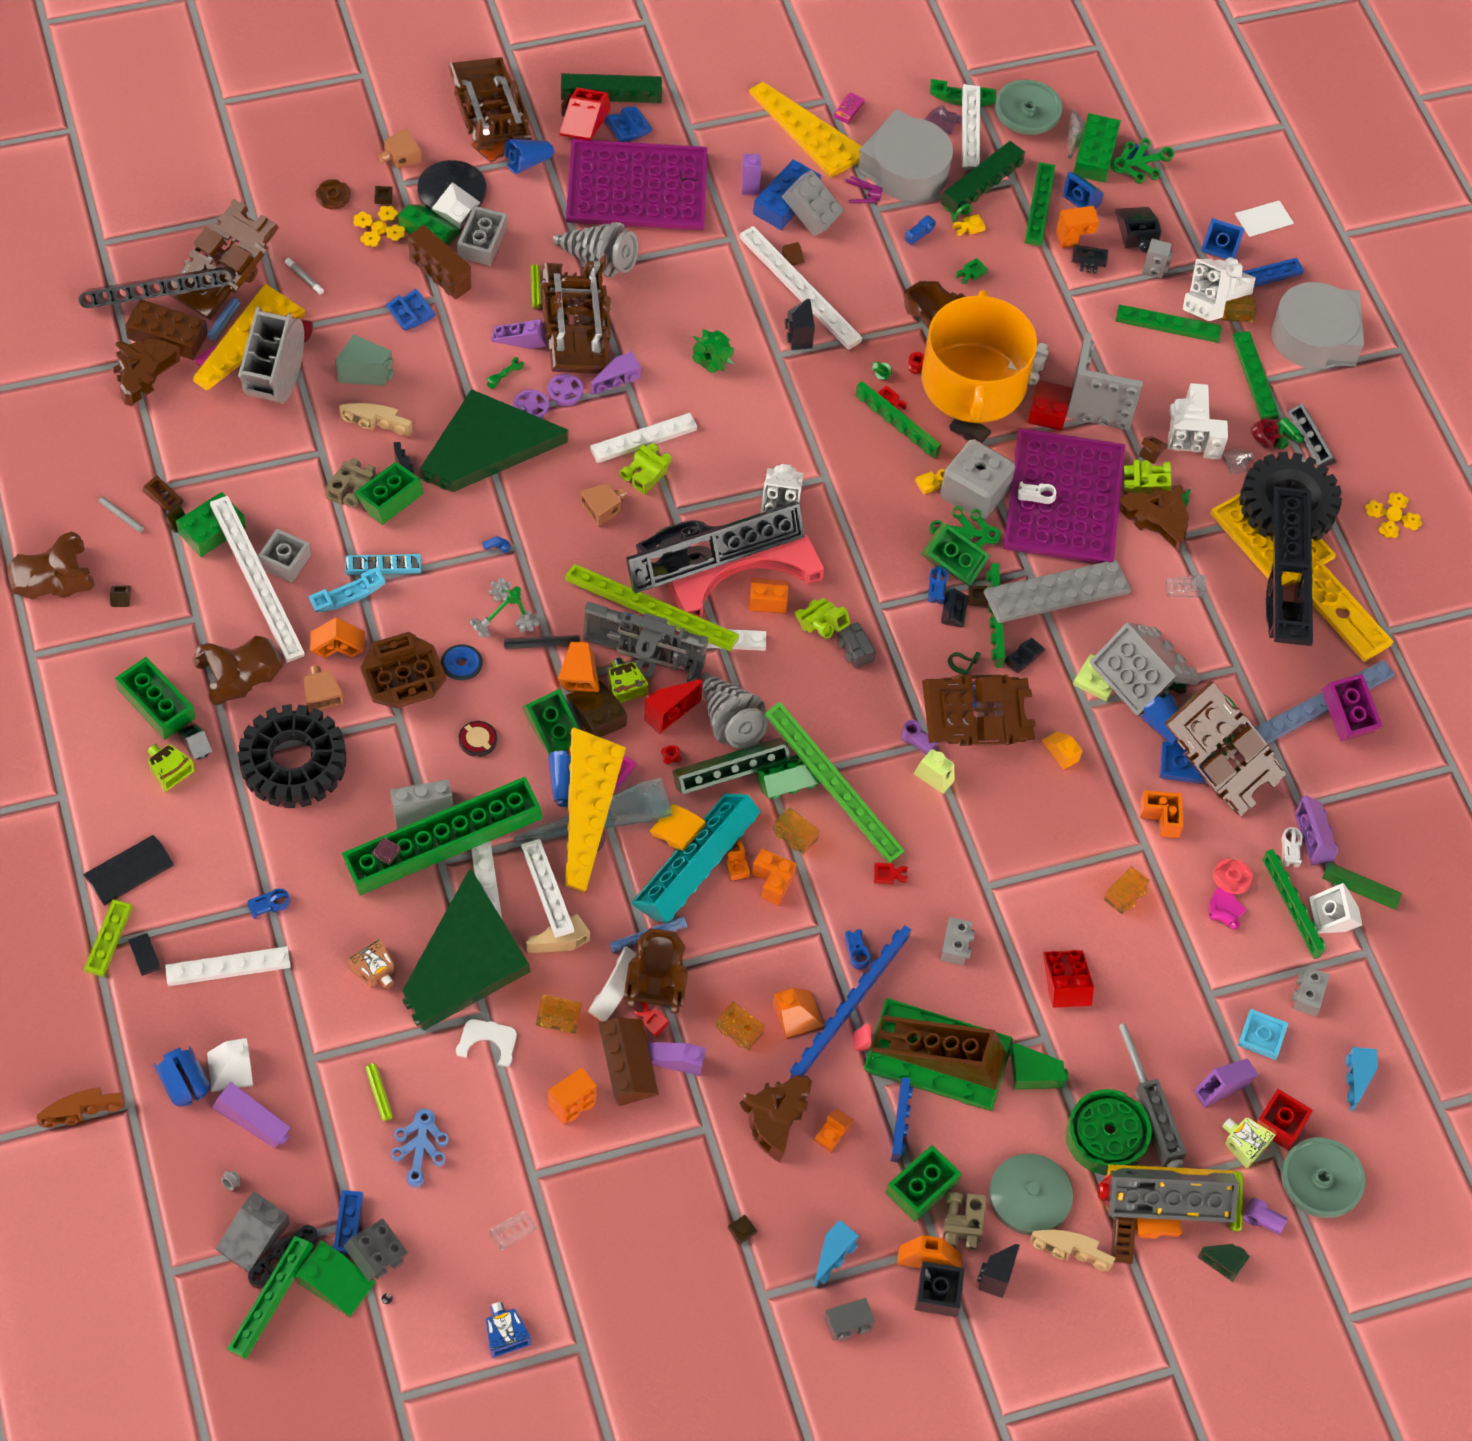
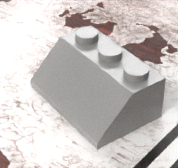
M449 779L390 789L397 830L454 806Z

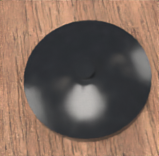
M446 160L435 163L425 169L419 177L417 184L419 200L425 208L436 215L438 214L432 208L452 182L480 202L478 207L482 205L486 197V181L483 174L473 165L463 161Z

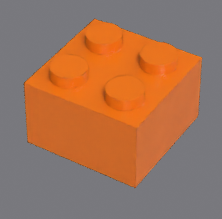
M581 1067L548 1089V1107L562 1124H565L567 1121L572 1122L578 1117L579 1113L584 1110L588 1111L595 1105L597 1085Z

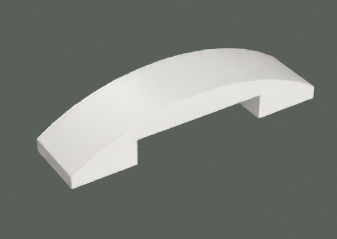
M627 946L624 947L617 959V965L601 993L596 996L588 1010L589 1014L601 1022L608 1020L624 996L628 963L636 956V953Z

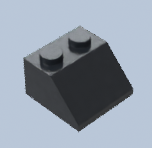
M1014 1244L989 1256L987 1263H982L977 1282L980 1283L978 1290L1003 1298L1020 1245Z

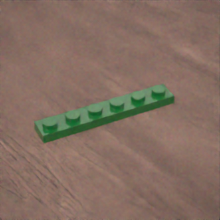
M1041 162L1038 164L1024 241L1026 244L1041 246L1056 165Z
M1121 304L1118 306L1115 321L1215 343L1219 342L1222 325Z
M1250 331L1233 333L1232 339L1260 420L1278 419L1279 413Z
M863 381L857 384L855 396L861 402L867 404L872 411L877 412L886 422L892 424L898 432L903 433L912 443L923 449L926 454L933 458L939 455L941 444Z
M991 563L990 570H987L986 580L990 582L988 588L1000 585L999 563ZM988 604V612L992 613V617L989 620V628L993 629V633L990 635V644H994V649L991 651V659L995 660V668H1003L1005 660L1003 622H997Z
M1274 849L1268 850L1262 861L1313 959L1320 958L1325 950L1324 940L1319 937L1315 923L1310 920L1306 906L1301 903L1297 889L1291 884L1289 873L1284 870L1280 856L1276 855Z
M294 1236L229 1344L227 1350L230 1353L244 1359L248 1358L295 1279L296 1273L302 1267L314 1247L312 1243Z

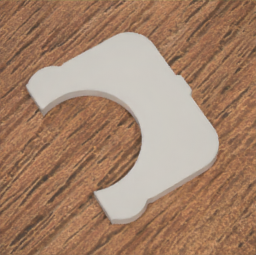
M471 1019L464 1026L460 1044L456 1047V1054L459 1057L467 1058L468 1050L475 1042L488 1040L495 1043L501 1051L498 1065L508 1067L512 1063V1053L517 1038L516 1031L512 1027L499 1025L496 1022Z

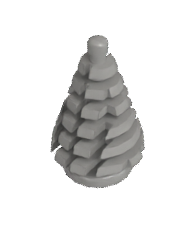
M621 222L584 228L583 231L573 230V232H565L563 235L556 234L553 237L555 245H561L563 250L570 252L573 256H577L578 259L585 263L587 261H600L601 257L605 255L606 267L602 274L610 278L618 274V272L628 273L631 271L638 257L637 236L632 231H627Z
M704 673L701 676V680L703 681L704 698L708 703L706 707L714 738L716 737L717 741L722 744L726 742L727 745L737 749L747 748L757 743L763 737L768 727V719L764 715L766 713L765 702L760 701V697L731 683L729 684L725 680L712 677L709 673Z

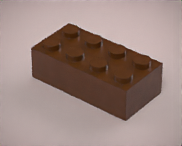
M423 225L408 235L410 261L419 266L424 274H428L435 284H439L446 294L451 295L456 300L471 289V266L430 229Z
M144 300L138 302L125 324L127 339L135 342L147 339L166 341L180 347V356L194 360L208 333L206 320Z

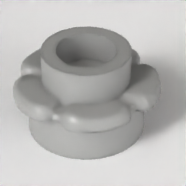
M225 1171L224 1176L221 1178V1183L226 1189L232 1191L240 1187V1176L234 1171Z

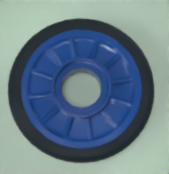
M459 644L448 648L441 658V665L448 677L463 681L475 677L480 672L483 659L479 651L474 647ZM459 659L467 661L463 666L458 665L456 662Z

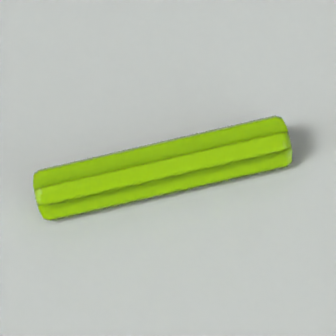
M538 264L531 265L533 309H540L542 307L540 265Z
M375 1063L366 1066V1072L381 1119L383 1121L391 1120L393 1118L392 1111L377 1065Z
M1234 1171L1239 1182L1235 1222H1230L1231 1231L1239 1232L1242 1229L1243 1174L1242 1172Z

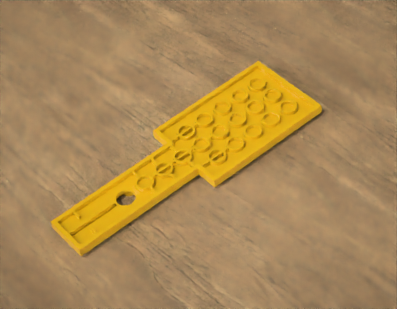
M1240 494L1211 509L1210 515L1268 579L1273 562V541H1271L1273 534L1269 533L1264 538L1258 534L1260 526L1252 529L1247 523L1249 517L1244 518L1241 512L1243 505H1240L1239 502ZM1322 538L1316 542L1312 539V605L1359 658L1365 662L1392 646L1394 641L1324 565L1335 559L1336 554ZM1283 571V588L1292 583L1296 585L1299 573ZM1336 609H1346L1349 612V617L1340 618L1336 614Z

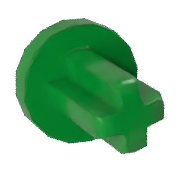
M879 361L872 363V370L878 379L887 380L891 376L892 367L889 364L880 363Z

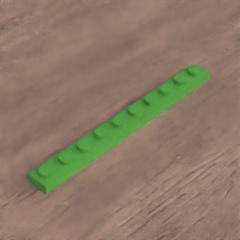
M778 702L764 714L765 717L886 862L891 863L904 853L905 850L783 704Z

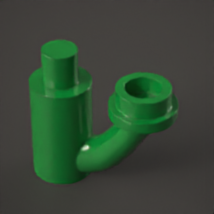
M1287 417L1279 421L1278 434H1281V437L1277 438L1278 443L1276 447L1278 449L1284 450L1289 445L1288 439L1286 437L1283 438V432L1298 444L1304 440L1300 435L1301 431Z

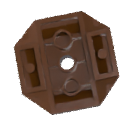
M411 632L372 642L369 652L360 667L373 703L393 708H400L433 698L446 681V675L434 645L416 637Z

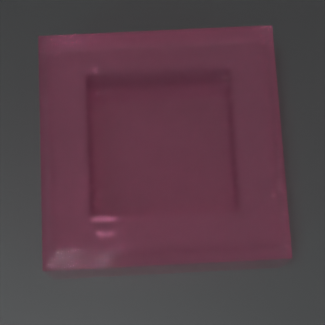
M383 837L372 851V854L389 865L401 849L400 846Z

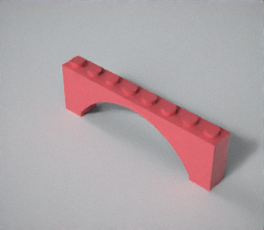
M806 534L803 538L669 582V589L679 609L697 617H702L703 604L707 596L718 583L732 574L748 569H773L796 576L803 580L805 584H809L823 579L824 568Z

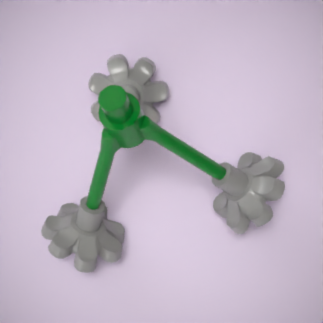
M499 578V583L492 581L491 586L494 589H490L489 594L495 595L493 597L495 602L501 599L503 603L489 617H485L482 621L477 618L472 619L470 625L473 626V629L479 631L478 635L483 638L485 635L489 638L491 633L487 626L492 622L491 620L508 603H517L521 616L515 622L516 627H519L521 633H524L526 628L528 631H533V625L538 626L540 623L538 621L539 616L525 611L520 598L521 588L515 586L510 590L509 588L512 584L509 581L505 583L504 578Z

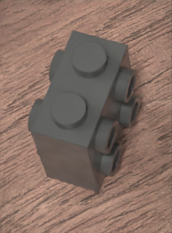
M384 1219L379 1220L350 1238L344 1246L368 1282L375 1277L377 1280L382 1278L391 1267L393 1269L398 1268L404 1263L403 1258L408 1253Z

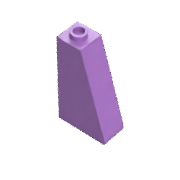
M232 1082L227 1085L212 1107L273 1148H276L278 1144L283 1145L290 1136L287 1132L291 1127Z

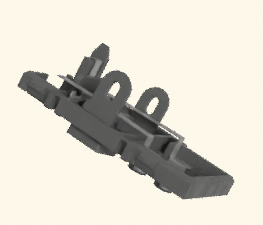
M588 601L585 606L583 639L615 649L620 654L637 658L636 666L645 680L652 677L657 664L672 668L675 671L677 669L689 671L685 683L699 680L705 665V651L708 645V637L689 633L683 628L680 629V632L676 631L677 626L667 624V619L648 613H645L644 617L633 613L630 616L627 611H615ZM644 663L649 664V668L646 673H643L641 671Z

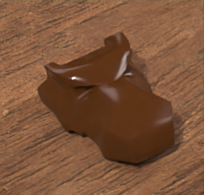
M919 281L907 288L903 294L907 314L921 318L928 329L934 316L942 307L956 299L965 297L963 293H949L938 281Z
M71 531L60 536L45 553L37 555L17 554L7 568L13 594L33 600L36 597L50 593L65 598L76 592L91 590L94 587V581L92 576L89 575V568H79L76 554H81L85 550L81 537Z
M254 636L244 645L234 649L210 643L199 645L194 653L195 657L192 659L198 669H203L210 665L216 682L209 685L211 691L209 697L213 705H220L229 700L244 698L252 690V686L263 682H271L283 667L281 656L275 644L270 639L261 636Z
M650 928L637 940L636 956L628 963L624 1005L633 1007L634 1002H645L652 1005L671 1007V1013H679L680 1007H683L688 971L685 965H683L682 959L685 945L676 932Z

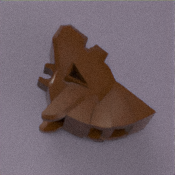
M154 339L140 340L132 344L116 342V347L120 350L116 352L119 364L113 367L114 374L120 373V375H116L118 382L121 381L120 397L124 404L132 406L142 399L141 392L148 395L154 391L152 384L155 383L157 376L180 361V347L166 341Z
M1178 485L1172 491L1158 490L1154 487L1152 493H1147L1146 490L1144 493L1129 492L1121 496L1120 512L1129 520L1136 518L1137 520L1134 525L1139 530L1147 528L1150 531L1157 532L1178 553L1181 550L1183 542H1185L1189 521L1186 506L1182 501V485Z
M796 1075L782 1085L780 1082H776L775 1087L771 1088L769 1083H765L764 1089L756 1095L745 1093L743 1095L744 1100H741L739 1103L741 1108L749 1114V1125L754 1140L766 1154L768 1153L777 1162H780L785 1153L790 1126L794 1120H801L803 1112H806L808 1102L805 1100L806 1096L810 1094L812 1080L808 1076Z

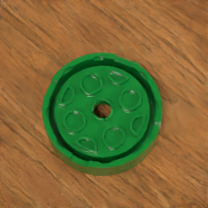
M1112 1089L1096 1090L1082 1097L1072 1110L1066 1126V1142L1072 1156L1084 1168L1100 1175L1108 1174V1164L1137 1166L1149 1146L1152 1135L1151 1122L1144 1107L1138 1101H1134L1126 1096V1093ZM1111 1125L1115 1128V1132L1113 1134L1108 1133L1104 1130V1127Z

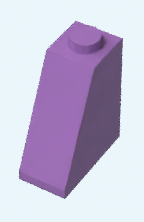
M743 154L741 163L742 195H759L761 154Z
M1248 1058L1215 1068L1197 1086L1194 1092L1205 1108L1247 1087L1259 1074Z

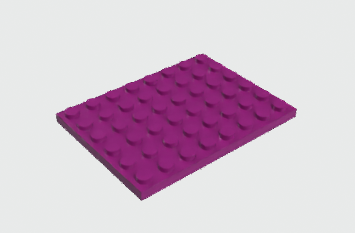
M572 139L566 222L602 225L621 222L624 226L704 230L707 147ZM681 177L686 179H694L698 181L685 180L681 182Z
M1018 428L1014 457L1015 471L1011 483L1003 549L1096 564L1114 562L1125 444ZM1023 481V484L1037 486L1039 484L1053 485L1056 489L1055 501L1050 504L1019 500L1018 490L1020 482ZM1044 491L1041 493V495L1050 497L1053 495V493L1050 491Z

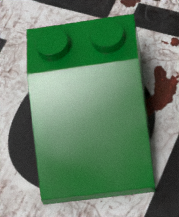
M940 524L920 554L935 566L946 569L948 574L968 586H971L990 557L988 553L948 524Z
M560 689L522 707L531 727L548 755L551 752L564 751L570 748L571 729H579Z
M322 1240L296 1273L297 1284L348 1317L352 1316L375 1284L373 1279L368 1282L356 1265Z

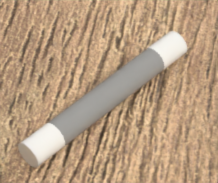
M290 258L285 260V264L319 295L324 292V289Z

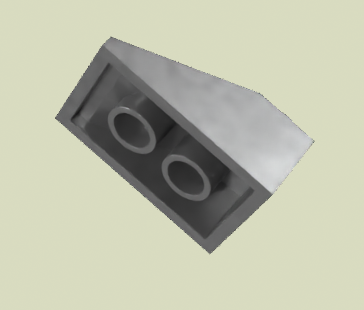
M254 1191L238 1211L216 1247V1251L249 1273L290 1224L288 1214Z

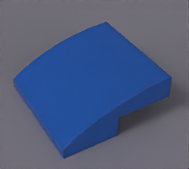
M636 106L622 108L620 114L608 115L604 120L619 142H630L652 131V127Z
M414 289L403 298L399 295L386 304V307L404 331L419 326L436 316L417 289Z

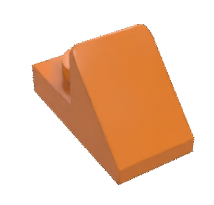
M839 1109L834 1110L827 1116L826 1123L816 1135L814 1141L829 1152H832L852 1125L854 1119Z

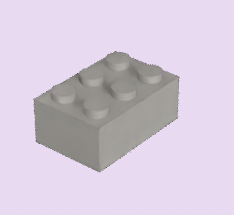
M813 170L801 175L781 196L813 236L824 232L844 211Z
M474 206L457 243V254L462 259L491 266L507 230V214Z

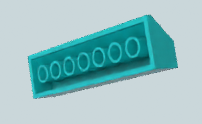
M725 793L703 818L707 824L684 851L677 849L631 904L655 921L668 923V921L672 920L678 909L685 905L689 896L710 875L711 870L721 862L722 857L733 848V844L738 838L744 835L749 825L755 822L756 817L761 811L751 797L744 794Z

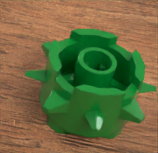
M703 329L701 338L693 337L697 343L693 346L692 359L710 373H715L718 370L725 371L726 362L734 364L730 359L734 354V347H731L729 344L730 339L724 333L718 330L709 332Z

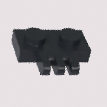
M1074 245L1072 262L1080 263L1079 271L1083 272L1084 267H1087V273H1090L1091 268H1093V273L1097 274L1098 266L1106 267L1107 249Z

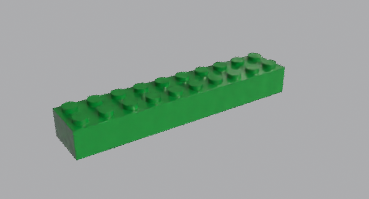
M525 776L342 852V856L360 896L543 819L542 811Z

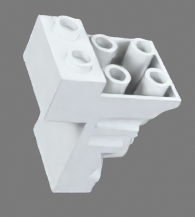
M1232 257L1225 261L1196 259L1191 290L1185 294L1183 310L1208 321L1223 318L1225 302L1251 295L1253 293L1255 277L1243 273V266L1238 263L1237 259Z
M1190 383L1186 398L1176 399L1170 405L1171 421L1167 449L1203 452V458L1221 459L1228 440L1227 421L1209 419L1208 385Z
M787 464L777 465L774 469L767 468L761 513L795 501L799 503L803 473L796 472L794 467Z

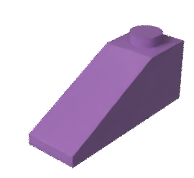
M647 1042L652 1065L697 1076L701 1075L705 1060V1047L688 1043Z

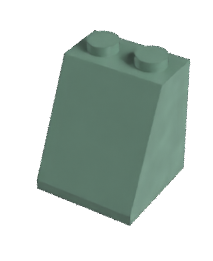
M357 335L351 337L335 359L337 380L340 383L384 386L394 375L392 351Z

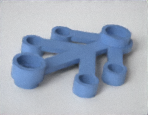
M420 1109L416 1112L412 1123L405 1128H398L394 1132L395 1140L397 1142H404L409 1134L419 1129L418 1136L401 1148L396 1147L391 1151L392 1160L399 1162L406 1154L415 1149L412 1170L407 1173V1183L413 1188L420 1187L424 1182V1176L421 1171L424 1149L433 1159L434 1165L443 1166L446 1161L445 1155L442 1152H438L426 1137L428 1129L436 1138L438 1146L445 1147L449 1142L448 1135L443 1132L441 1133L434 1124L435 1115L429 1109ZM427 1116L428 1119L424 1121L421 1120V1117ZM404 1133V1136L399 1138L397 1134ZM444 1137L446 1140L440 1142L439 1138ZM400 1152L401 1156L395 1157L394 1153ZM437 1157L443 1158L440 1162H437L435 1159ZM413 1174L419 1175L417 1179L411 1178Z

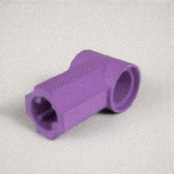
M908 720L904 724L901 738L905 743L913 744L925 755L931 749H936L938 743H929L928 734L921 729L919 722Z
M1258 1198L1250 1199L1242 1216L1247 1223L1254 1226L1261 1225L1278 1235L1281 1234L1288 1219L1269 1209L1268 1205Z

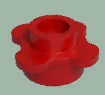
M668 745L662 748L663 762L667 765L671 762H681L680 748L675 745Z

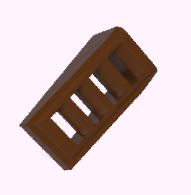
M158 475L143 487V492L168 512L178 504L183 503V500ZM167 495L170 496V497H169L168 499H166L165 501L163 500V498L166 497ZM174 499L175 502L169 506L168 503Z
M1114 1218L1112 1222L1111 1256L1115 1257L1114 1262L1133 1263L1136 1219ZM1118 1234L1129 1235V1237H1118ZM1117 1243L1128 1244V1246H1120ZM1117 1251L1128 1252V1255L1117 1254Z

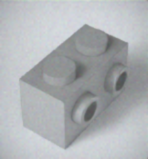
M1151 239L1142 274L1162 279L1163 273L1168 272L1169 262L1172 258L1173 251H1170L1171 243Z
M949 917L940 961L964 966L965 959H969L972 948L968 947L969 941L973 942L975 930H972L973 922Z
M1306 967L1304 973H1299L1296 982L1299 988L1298 990L1295 989L1291 1000L1295 1002L1293 1009L1316 1017L1322 1005L1330 974Z

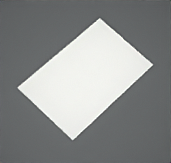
M1280 200L1235 213L1249 237L1294 224Z

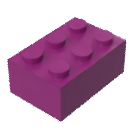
M1363 673L1330 682L1321 689L1340 742L1374 733L1383 726Z

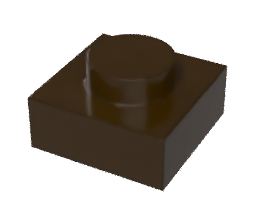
M375 186V204H392L393 186Z
M969 585V605H988L984 594L987 586Z
M746 1215L728 1225V1230L739 1245L757 1234V1229Z

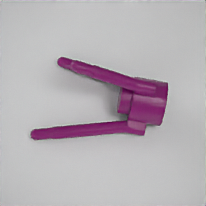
M850 176L852 180H845L847 183L867 189V197H870V199H851L849 203L875 204V201H880L882 187L870 184L854 176Z

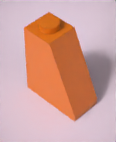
M586 642L570 643L558 677V681L564 690L599 692L595 656L590 645Z

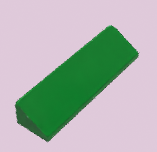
M1328 862L1322 879L1336 885L1343 883L1348 890L1394 910L1397 908L1402 895L1399 891L1331 862Z

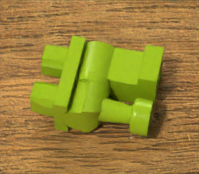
M654 443L649 444L647 447L642 445L635 452L632 464L629 467H623L619 474L627 482L632 480V486L645 495L663 475L665 476L668 473V466L672 462V456L667 452L662 456L657 455L659 448Z
M1134 460V465L1124 466L1125 478L1134 477V480H1124L1125 492L1144 493L1147 490V493H1152L1154 487L1158 490L1172 491L1171 462H1164L1163 466H1155L1148 460Z
M825 598L819 601L814 599L809 603L807 609H799L795 612L796 619L800 622L802 630H807L809 633L818 630L819 635L824 638L831 637L834 630L839 632L851 624L847 609L844 607L837 608L833 603L827 602Z

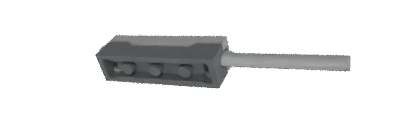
M1126 1023L1120 1024V1032L1140 1081L1135 1095L1137 1101L1144 1107L1149 1116L1152 1127L1151 1138L1162 1167L1182 1168L1186 1150L1158 1079L1147 1080Z

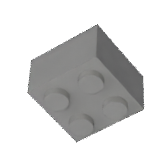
M276 529L259 553L258 559L264 571L293 583L311 556L310 543Z

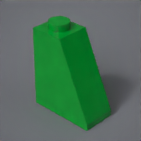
M1019 1044L1012 1045L1010 1056L1014 1090L1063 1088L1065 1081H1068V1070L1064 1069V1061Z

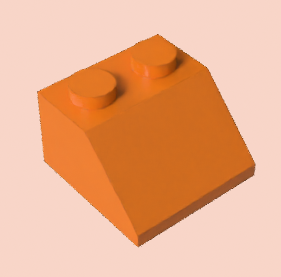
M751 577L749 611L786 614L788 581Z

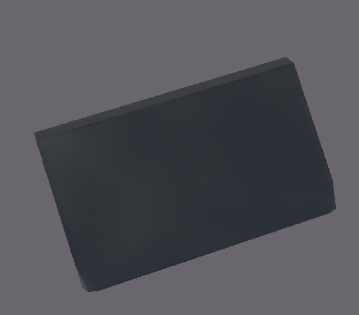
M955 588L946 592L941 618L942 624L964 627L968 595Z

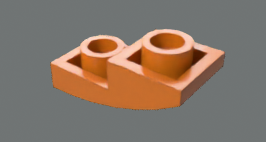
M1134 1218L1136 1219L1135 1224L1138 1237L1156 1239L1160 1235L1178 1237L1182 1234L1180 1220Z

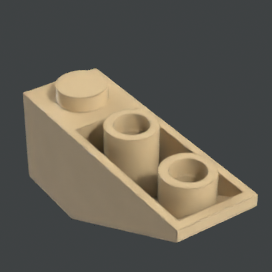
M578 914L569 916L574 927L573 933L555 938L550 926L540 935H533L526 942V952L572 951L590 941V931Z

